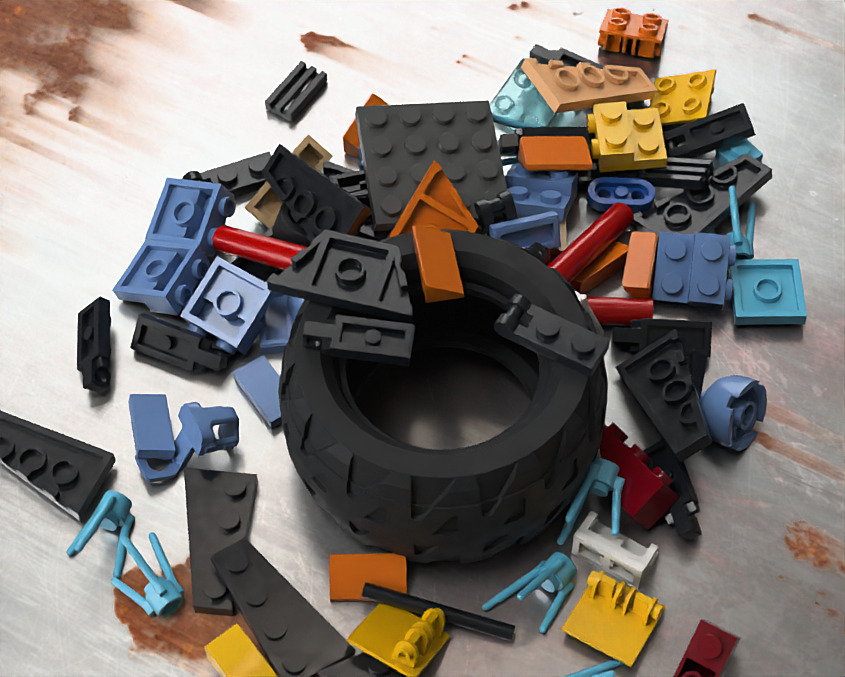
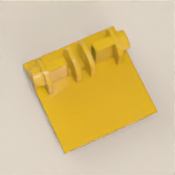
M716 69L655 78L654 86L657 92L650 100L649 108H658L661 126L684 122L688 124L707 117L711 106V96L714 92Z
M593 570L587 579L586 584L588 586L562 626L561 631L632 667L665 611L666 606L658 603V598L656 597L652 599L637 592V588L634 586L632 588L627 587V583L624 581L621 583L617 582L615 579L605 575L606 572L603 570L600 573Z
M380 602L348 636L346 641L407 677H418L450 639L451 635L443 631L445 613L440 608L427 609L421 619L407 610Z

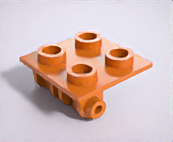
M626 8L608 9L599 29L598 46H603V50L619 52L621 39L624 37L622 53L625 54L628 38L633 39L631 55H635L637 41L640 40L637 56L653 59L654 56H660L661 43L669 20L662 19V16L655 13L639 15L631 13Z

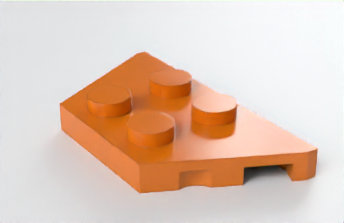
M433 160L388 238L405 233H413V226H422L435 230H460L475 233L478 224L466 208L440 164Z

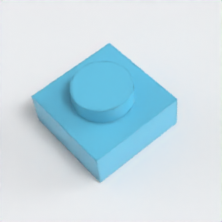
M747 139L717 149L715 158L724 166L746 153L761 162L763 153Z

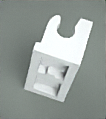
M591 511L573 536L571 553L639 589L659 556V546L652 543L649 548H646L620 533L618 536H613L611 533L612 529L601 524L596 519L598 514Z

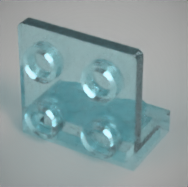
M522 58L491 101V113L528 125L549 127L558 113L553 112L522 70L521 66L525 60ZM507 126L512 131L515 130V128Z

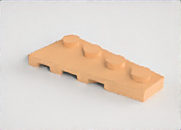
M527 57L521 66L554 113L593 108V104L630 103L651 100L657 92L653 83L642 69L638 67L605 65L603 69H598L590 63L579 62L576 67L564 66L561 60H550L548 64H538L536 58Z

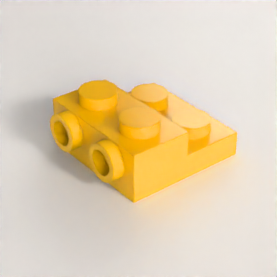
M626 102L593 104L592 113L587 114L588 133H594L595 139H591L592 159H598L600 172L667 166V154L658 108L627 110Z

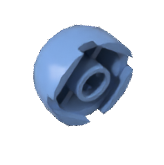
M740 375L725 376L716 380L707 391L701 394L700 403L713 441L738 451L747 448L753 442L758 433L750 431L753 429L756 420L763 422L767 406L766 388L764 385L758 384L760 381Z

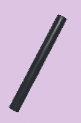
M365 582L361 597L421 615L427 609L440 608L445 613V622L509 641L512 640L515 626L368 582Z

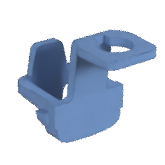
M196 401L184 403L178 414L182 429L174 441V457L161 458L164 461L170 460L171 464L168 465L167 469L155 471L147 464L149 458H137L135 455V460L144 479L147 482L172 479L187 466L194 452H196L197 456H203L205 453L219 450L226 451L237 446L239 442V418L234 408L230 406L202 408ZM219 425L218 436L220 439L215 438L213 427Z

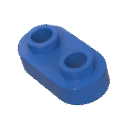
M596 178L589 184L587 192L588 204L593 209L601 212L607 211L614 203L620 202L629 206L633 213L638 211L644 213L652 208L655 198L653 185L644 179Z

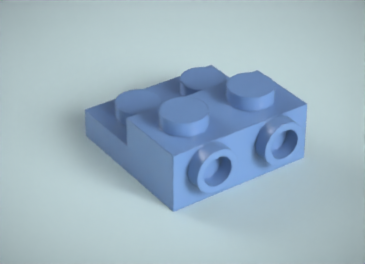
M518 162L516 164L513 163L505 175L507 190L513 198L517 216L528 217L555 211L559 214V221L564 222L577 197L578 171H527Z
M167 177L145 239L197 244L206 256L213 257L216 251L212 242L214 232L219 226L225 225L227 217L234 215L236 210L235 195L222 184Z
M659 231L652 294L653 302L722 309L724 300H731L733 291V279H727L728 266L735 265L737 246L730 245L731 236L695 232V235Z
M145 240L112 291L119 300L145 303L151 312L178 315L183 306H186L194 294L193 290L199 281L204 278L211 263L197 244Z
M217 256L180 316L190 324L187 328L188 330L204 335L206 338L208 334L216 338L218 341L215 345L226 353L234 356L235 352L239 351L246 355L263 327L260 320L277 293L268 291L266 282Z

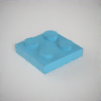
M799 259L735 260L734 266H728L729 279H733L731 301L734 325L805 324L807 311Z

